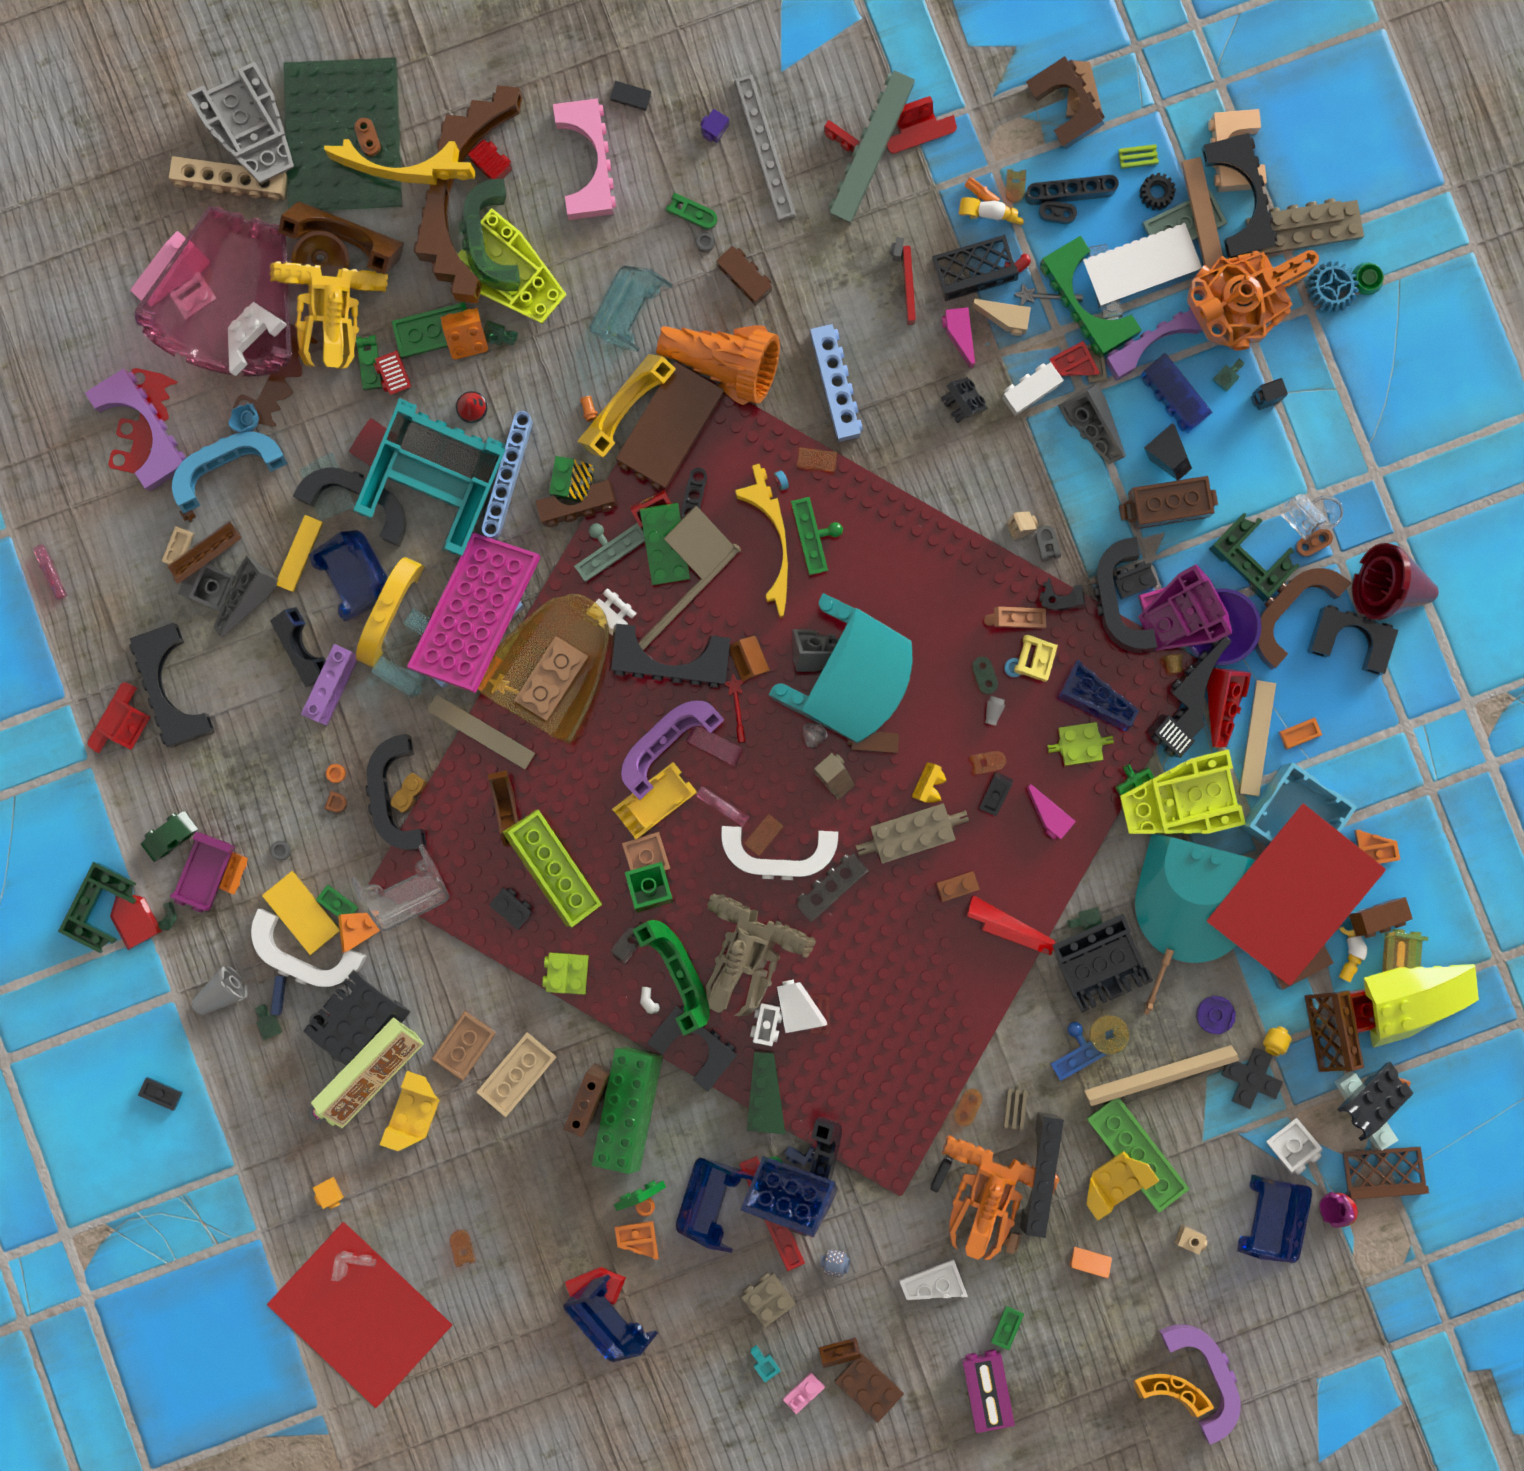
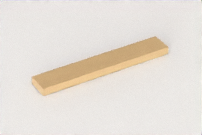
M1257 680L1255 683L1239 794L1257 797L1260 794L1276 683Z

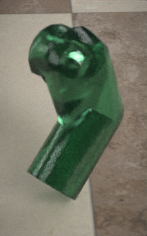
M172 902L163 904L166 915L158 923V927L161 930L171 929L177 920Z

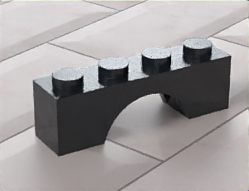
M298 608L285 609L272 618L270 622L305 687L313 686L326 660L324 657L311 655L304 647L302 631L306 623Z

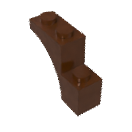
M506 770L488 774L503 846L511 845L503 831L519 822L515 795Z

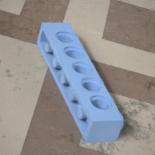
M833 324L810 329V336L837 442L858 438L861 434L860 431H863L861 420H857L856 413H858L856 401L852 402L851 395L854 393L852 384L847 382L846 377L849 376L847 365L843 366L842 363L844 353L842 347H838L837 340H840L838 330L833 328ZM830 343L833 348L825 350L823 344ZM835 361L838 366L832 369L828 367L827 363ZM839 379L842 385L836 387L832 384V381ZM839 397H844L847 403L840 405L836 400ZM848 415L852 420L849 423H844L841 417Z

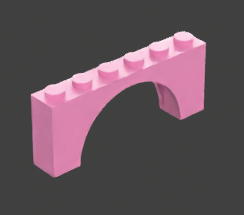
M598 98L553 104L557 129H569L582 134L592 143L598 155L597 169L588 185L577 193L565 196L568 219L574 220L612 215L613 208H616L615 196H611L610 191L614 189L613 179L608 176V171H611L610 159L606 160V153H609L608 141H604L603 135L607 134L605 123H601V117L604 116L603 105H599Z

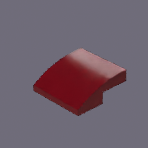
M370 418L357 436L349 453L371 466L387 428ZM390 431L386 440L394 443L397 435Z

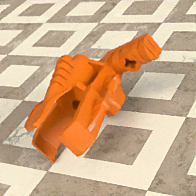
M949 1135V1137H946V1142L943 1145L942 1154L978 1167L976 1174H963L958 1187V1193L952 1201L953 1208L948 1228L951 1244L957 1249L955 1232L969 1205L978 1209L965 1246L966 1255L977 1260L981 1257L984 1260H991L1001 1251L1002 1244L1007 1238L1011 1227L1015 1225L1016 1212L1023 1198L1022 1194L1015 1190L1016 1183L1020 1181L1032 1187L1036 1166L1032 1165L1030 1167L1025 1162H1018L1017 1159H1013L1009 1167L992 1161V1150H984L981 1146L975 1147L973 1143L959 1138L956 1140L953 1136ZM1056 1174L1052 1194H1054V1190H1056L1057 1188L1056 1185L1059 1182V1178ZM967 1184L971 1185L970 1197L965 1195L963 1201L959 1200ZM1010 1200H1014L1012 1205L1013 1211L1010 1219L1008 1218V1212L1006 1211V1208ZM998 1215L1000 1217L994 1245L985 1253L996 1216Z

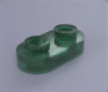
M983 656L976 658L972 663V670L978 688L984 694H992L998 687V681L991 661ZM979 663H984L986 668L980 669ZM986 681H990L992 683V686L990 688L985 686Z

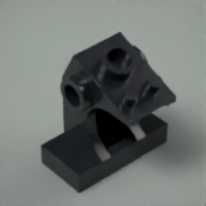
M1048 578L1047 582H1043V588L1046 589L1041 591L1039 602H1042L1041 606L1052 611L1086 608L1082 585L1074 586L1072 592L1067 596H1058L1053 592L1050 578ZM1056 599L1055 603H1050V600Z

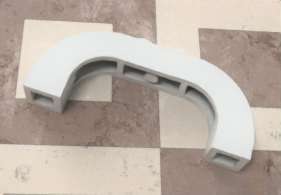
M722 826V844L731 862L745 872L762 875V879H774V875L782 876L781 880H793V876L799 877L814 874L830 862L835 854L838 843V832L818 831L817 849L806 860L756 859L749 856L741 845L742 827Z
M258 909L253 919L251 937L258 955L267 964L278 969L279 974L286 977L292 975L296 977L295 981L306 985V983L321 987L342 984L346 978L350 980L348 975L353 969L359 972L366 960V955L351 949L343 954L341 961L333 969H319L282 952L276 946L273 932L279 920L278 915L264 909Z

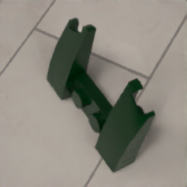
M1243 513L1209 550L1222 562L1225 560L1252 586L1250 589L1264 602L1299 567V563L1292 564L1289 555L1294 553V551L1290 547L1266 571L1240 546L1263 520L1261 518H1257L1255 522L1246 520V513Z
M93 862L58 932L102 953V947L109 942L111 944L115 943L117 939L91 925L87 920L103 889L135 904L136 898H133V886L136 883L98 862Z

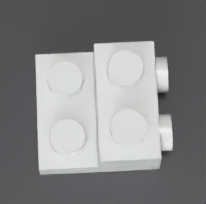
M1297 1118L1266 1141L1291 1175L1294 1173L1299 1175L1306 1169L1305 1165L1309 1161L1314 1163L1322 1157L1320 1154L1322 1147Z

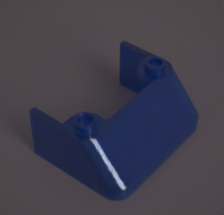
M698 1158L694 1163L677 1217V1232L708 1249L732 1253V1248L721 1243L724 1231L722 1226L717 1223V1219L727 1187H736L741 1178L754 1180L755 1176L726 1164L706 1158Z
M605 1275L591 1280L570 1297L563 1305V1308L607 1360L616 1362L640 1356L658 1332L655 1330L645 1333L639 1323H627L605 1298L608 1292L606 1283L611 1278L609 1275Z

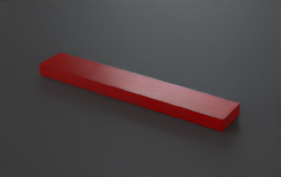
M757 1155L739 1163L787 1272L805 1264L792 1232L788 1230L787 1221Z

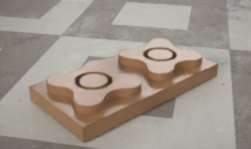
M555 636L514 701L545 721H548L588 659V656Z

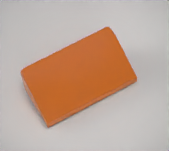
M1074 1246L1069 1266L1108 1278L1112 1257Z

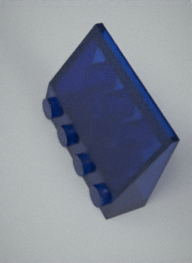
M762 1156L740 1210L814 1238L832 1205L838 1188L835 1181Z

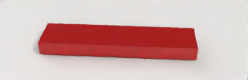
M909 245L903 246L902 260L907 325H914L916 315L911 247Z

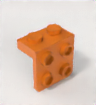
M478 308L467 309L441 317L443 332L452 359L456 360L488 351Z

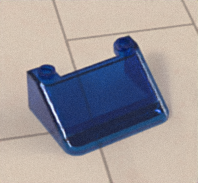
M1252 1174L1249 1186L1253 1191L1259 1192L1251 1235L1239 1238L1237 1252L1262 1260L1295 1263L1301 1255L1312 1199V1189L1307 1185Z

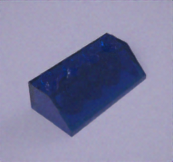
M1166 353L1162 354L1142 372L1141 379L1147 387L1150 386L1154 391V397L1165 405L1166 412L1169 416H1173L1176 419L1177 426L1181 431H1185L1188 434L1213 413Z

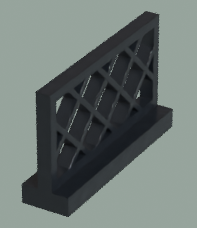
M1005 235L932 256L945 301L1018 280V270L1014 264ZM1003 242L1004 248L1001 253L992 249L994 244ZM982 248L987 252L981 258L974 254L976 249ZM963 253L969 256L965 264L956 260L959 254ZM989 253L999 256L995 264L986 260ZM971 258L980 261L977 269L968 266ZM1003 258L1009 261L1010 266L1002 268L998 266V263ZM947 259L951 262L947 269L939 266L938 260ZM953 263L962 267L959 274L949 271ZM983 263L992 267L989 273L979 271ZM965 269L974 273L971 278L966 279L961 276ZM947 274L956 278L953 283L945 285L944 278Z

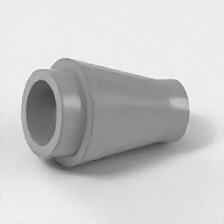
M990 696V699L987 700L985 723L997 724L1006 706L1004 699Z

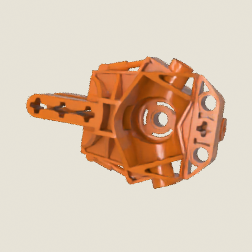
M1308 250L1273 268L1264 252L1254 251L1228 259L1221 256L1211 269L1204 265L1194 277L1189 288L1187 302L1208 340L1227 346L1229 349L1233 348L1236 351L1249 349L1250 343L1261 342L1274 326H1277L1291 312L1290 307L1293 304L1286 289L1301 282L1317 265L1319 256L1315 251ZM1199 294L1202 300H1195L1193 295ZM1212 327L1218 328L1220 334H1214Z

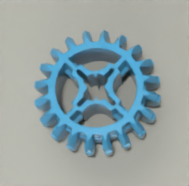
M1331 261L1327 262L1326 265L1322 263L1319 268H1315L1313 270L1314 274H1310V281L1307 282V286L1310 287L1307 289V293H1312L1309 300L1315 299L1313 305L1320 304V310L1326 307L1327 313L1332 309L1334 313H1337L1339 308L1343 311L1346 309V306H1350L1352 304L1351 300H1355L1357 297L1355 293L1359 291L1355 287L1359 281L1353 280L1356 274H1350L1352 268L1346 270V264L1340 267L1338 261L1334 265ZM1327 274L1326 283L1319 286L1321 276ZM1330 284L1335 286L1336 289L1333 290V288L1330 287ZM1346 288L1345 297L1339 300V291Z

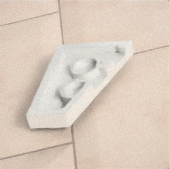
M954 1259L899 1280L906 1300L968 1297Z

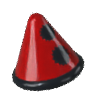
M465 392L457 400L456 412L467 423H476L482 420L487 413V401L478 392Z

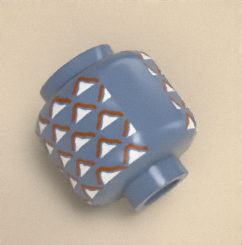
M829 1250L826 1256L822 1255L820 1266L824 1267L826 1275L842 1277L849 1271L850 1258L843 1251Z

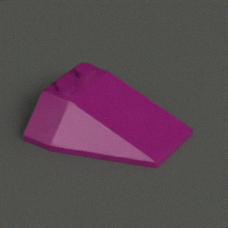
M1197 564L1178 573L1138 616L1144 630L1154 629L1157 644L1155 651L1212 643L1232 633L1229 615L1210 578Z

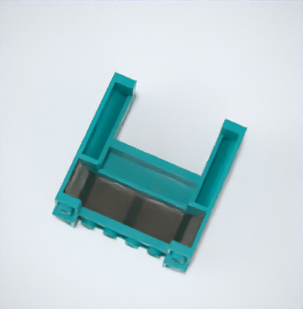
M399 398L352 512H358L359 515L367 516L366 519L370 520L386 480L395 481L458 508L441 551L445 552L448 550V552L461 557L506 450V444L491 437H488L485 443H483V439L475 435L469 437L464 434L465 431L456 427L454 429L446 427L447 424L443 421H432L428 419V415L422 412L416 414L417 405Z

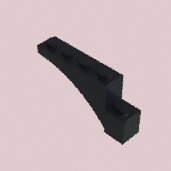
M1226 636L1210 643L1211 646L1197 656L1198 660L1184 670L1185 674L1180 679L1177 678L1170 686L1172 688L1169 691L1185 705L1184 708L1176 711L1174 720L1192 738L1205 725L1203 722L1205 690L1215 663L1231 642Z

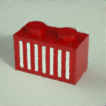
M398 350L375 359L376 363L373 364L377 374L381 373L383 377L381 384L385 392L388 391L391 395L412 386Z

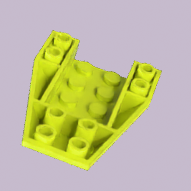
M491 208L479 222L481 228L457 254L471 272L478 277L482 285L481 295L543 324L567 294L523 234Z

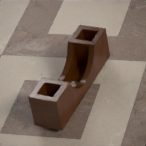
M609 480L590 485L587 497L576 505L562 504L554 495L536 500L540 521L545 527H555L563 521L573 522L577 517L581 516L590 517L599 511L608 512L613 510V507L618 506L613 485Z

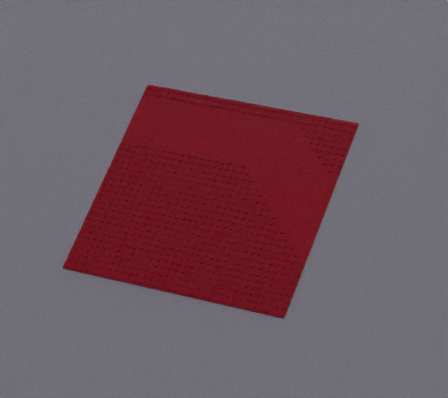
M693 371L694 373L698 374L699 376L703 377L704 379H706V380L710 381L711 383L715 384L716 386H718V384H716V383H714L713 381L707 379L706 377L700 375L699 373ZM724 393V396L665 492L672 504L678 503L682 520L681 510L690 473L694 468L704 469L707 474V484L701 511L731 544H737L740 547L741 552H738L643 651L659 663L674 666L691 663L701 655L710 636L730 638V645L741 639L756 636L770 671L746 680L740 686L743 693H738L746 742L738 743L733 693L731 695L728 694L729 687L725 685H720V688L708 687L709 683H701V686L690 685V681L682 680V683H673L668 678H663V681L651 680L652 676H644V679L633 678V674H625V676L621 677L613 675L614 672L609 671L612 635L586 613L598 599L604 603L608 600L603 595L604 591L608 588L612 593H617L619 595L618 598L625 604L631 605V609L637 613L632 619L628 615L623 619L628 625L636 626V638L639 643L701 579L688 565L690 579L652 585L646 544L644 542L585 583L574 566L602 547L598 539L590 536L589 527L594 523L602 525L604 528L603 535L610 542L637 523L630 506L660 492L650 485V481L646 479L642 481L634 476L635 473L633 471L621 469L617 462L607 480L613 485L618 506L613 507V510L608 512L599 511L595 512L593 516L584 517L490 679H496L498 674L501 673L502 679L510 682L507 686L520 691L555 636L586 654L588 659L548 721L515 702L514 699L517 695L505 690V694H502L499 690L491 693L493 684L489 681L469 712L472 716L536 753L525 770L459 730L401 828L402 831L425 830L427 849L407 851L391 845L369 882V887L545 990L546 988L543 987V976H547L548 968H544L545 956H549L550 952L589 955L586 994L550 993L657 1054L660 1053L647 1042L677 1005L681 1007L684 1004L661 955L651 946L639 947L640 945L633 929L650 920H657L668 926L683 944L705 992L706 985L714 972L715 958L719 956L723 948L722 944L726 938L725 934L727 932H734L737 923L723 920L713 911L707 909L708 902L710 901L709 898L713 894H723L727 898H732L742 903L744 907L748 906L751 910H757V921L764 925H767L769 921L774 922L773 925H775L779 921L784 926L786 924L789 928H794L806 934V937L815 938L816 943L813 946V950L806 958L781 948L775 942L773 950L780 955V960L777 962L776 969L771 977L772 985L767 988L760 1005L761 1003L780 1006L777 987L783 986V981L794 980V983L800 982L826 1019L827 1025L785 1033L782 1017L781 1023L777 1022L776 1030L779 1031L777 1042H773L772 1046L754 1043V1037H750L752 1025L756 1026L758 1018H754L755 1011L747 1016H734L746 1004L752 975L743 972L733 989L727 1008L721 1013L710 1009V1017L705 1025V1028L710 1032L712 1029L721 1036L720 1040L725 1044L727 1042L731 1043L736 1048L735 1052L737 1053V1056L712 1087L749 1108L754 1050L774 1052L785 1130L816 1147L817 1140L811 1139L816 1119L823 1117L840 1123L842 1135L836 1160L896 1195L902 1196L1040 953L1034 949L982 931L983 922L965 916L971 898L976 896L1042 934L1050 936L1122 809L1121 799L1115 787L1127 778L1123 767L1130 764L1134 773H1138L1145 768L1158 745L1151 740V735L1147 730L1161 714L1174 717L1182 702L1169 691L1172 688L1170 686L1177 678L1180 679L1185 674L1184 670L1190 664L1193 665L1198 659L1178 647L1149 653H1133L1120 648L1105 632L1102 618L1097 614L1099 602L1085 594L1086 608L1061 611L1046 609V628L987 626L984 618L986 615L994 613V607L1043 608L1041 606L1042 602H1039L1041 591L1046 589L1043 588V582H1047L1048 578L1052 582L1053 592L1058 596L1069 595L1073 587L749 402L741 405ZM760 464L761 469L765 468L767 479L764 481L766 487L770 486L773 496L770 500L778 498L785 529L788 571L784 618L779 617L775 600L771 602L766 600V594L776 582L782 567L783 550L780 536L774 524L765 513L754 505L737 499L735 490L756 484L752 466ZM780 470L783 471L789 483V487L783 491L780 490L774 478V473ZM695 474L693 479L696 482H700L704 479V476L702 474ZM692 492L689 498L697 500L700 495L697 492ZM810 497L818 530L828 528L833 522H838L843 527V532L839 537H832L830 535L820 537L828 571L811 576L808 573L791 501ZM823 593L855 609L861 610L912 642L913 663L907 690L890 719L886 720L878 728L879 730L876 731L899 733L897 754L851 751V746H847L848 738L773 701L769 696L773 686L780 683L809 696L823 671H796L792 650L793 629L818 631L817 634L829 636V633L835 634V637L840 639L846 628L847 623L820 609L819 600ZM1051 599L1050 603H1055L1056 599ZM614 603L610 607L617 614L621 611ZM1120 615L1121 620L1127 627L1133 630H1144L1140 625ZM1024 635H1030L1058 645L1050 675L1046 682L1022 674L1016 678H1011L1004 672V665L1009 659L1020 658L1024 644L1022 642ZM1034 645L1030 647L1025 667L1030 668L1036 648ZM729 651L726 682L731 681L732 674L735 675L737 680H741ZM990 696L1005 700L1004 704L1006 706L996 725L985 723L987 700L990 699ZM690 701H704L715 708L724 721L711 733L702 726H694L687 729L651 763L647 771V780L649 781L674 762L682 772L679 776L685 784L690 782L697 793L641 836L644 837L656 832L660 833L671 868L665 870L673 903L636 913L625 872L630 871V867L622 843L634 840L635 838L612 810L632 794L622 780V766L632 747L671 710ZM1097 722L1101 738L1113 736L1112 740H1114V744L1102 746L1103 761L1064 766L1060 751L1048 753L1049 749L1047 748V745L1059 744L1058 728ZM831 753L834 756L838 754L845 762L843 766L855 784L839 800L813 773L814 768ZM927 762L942 767L941 770L946 778V782L933 785L941 797V801L936 803L922 802L912 798V794ZM507 770L515 795L519 821L535 810H539L602 903L600 907L573 927L565 926L511 845L503 846L488 774ZM995 771L1013 779V784L997 817L979 809ZM1032 784L1076 821L1062 839L1058 840L1056 838L1053 840L1045 833L1047 830L1043 827L1026 789L1028 785ZM943 803L949 816L964 810L967 812V815L960 817V819L968 817L969 822L954 826L952 829L956 839L954 841L883 864L879 854L876 852L861 857L858 856L857 852L865 849L856 850L855 845L872 841L871 826ZM722 826L742 827L741 845L749 856L756 859L806 860L817 849L818 831L838 832V843L835 854L830 862L814 874L799 877L793 876V880H781L782 876L774 875V879H762V875L745 872L731 862L722 844ZM974 871L980 890L941 902L935 883ZM503 887L506 889L512 888L518 894L516 897L521 902L525 900L532 906L531 910L534 913L519 930L489 906ZM767 961L765 967L763 968L767 970L768 973L770 961ZM642 987H651L650 998L654 1003L659 1004L660 1009L658 1013L649 1014L641 1005ZM690 1033L686 1036L681 1034L663 1053V1059L695 1076L709 1057V1047L705 1039L696 1033Z

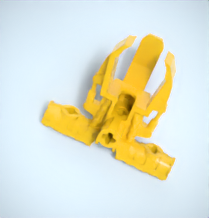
M277 261L270 264V281L286 284H307L309 286L308 293L297 296L298 313L297 321L295 322L299 347L298 353L304 365L315 367L308 352L313 322H323V362L325 366L337 369L347 368L355 356L356 333L359 332L357 327L359 301L350 297V288L359 291L386 292L388 274L377 273V271H357V269L348 270L343 268V270H338L337 277L322 276L320 266L317 265L315 267L307 264L306 266H301V264L287 262L281 264V262ZM304 304H307L309 316H304V321H300ZM350 307L351 315L353 317V326L351 319H348V312Z

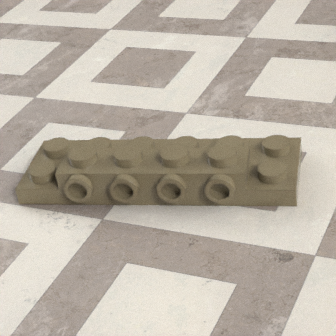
M1335 198L1325 200L1324 204L1317 205V202L1313 201L1306 203V207L1299 208L1296 204L1288 206L1287 210L1280 211V208L1268 210L1272 214L1273 223L1271 227L1272 231H1275L1277 234V242H1275L1276 245L1273 248L1259 251V253L1264 252L1267 255L1362 239L1364 232L1358 201L1341 203V201H1335ZM1246 218V220H1245V225H1246V226H1247V224L1249 223V221H1250L1251 218Z

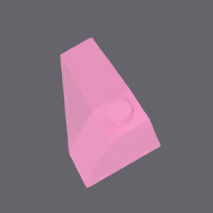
M177 231L163 245L130 291L145 304L164 294L165 291L179 286L182 282L191 278L196 271L200 274L210 264V261Z

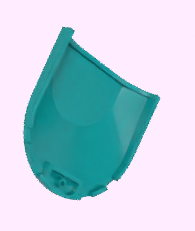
M1151 834L1135 896L1137 921L1146 939L1164 955L1166 949L1169 948L1174 950L1172 959L1188 963L1211 961L1230 952L1237 945L1210 925L1207 919L1256 860L1173 837Z

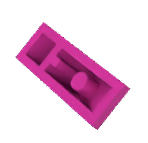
M966 307L945 310L944 316L941 317L942 327H946V334L969 368H973L975 357L969 309Z
M1032 784L1028 785L1026 789L1043 827L1047 830L1045 833L1053 840L1056 838L1058 840L1062 839L1076 821Z

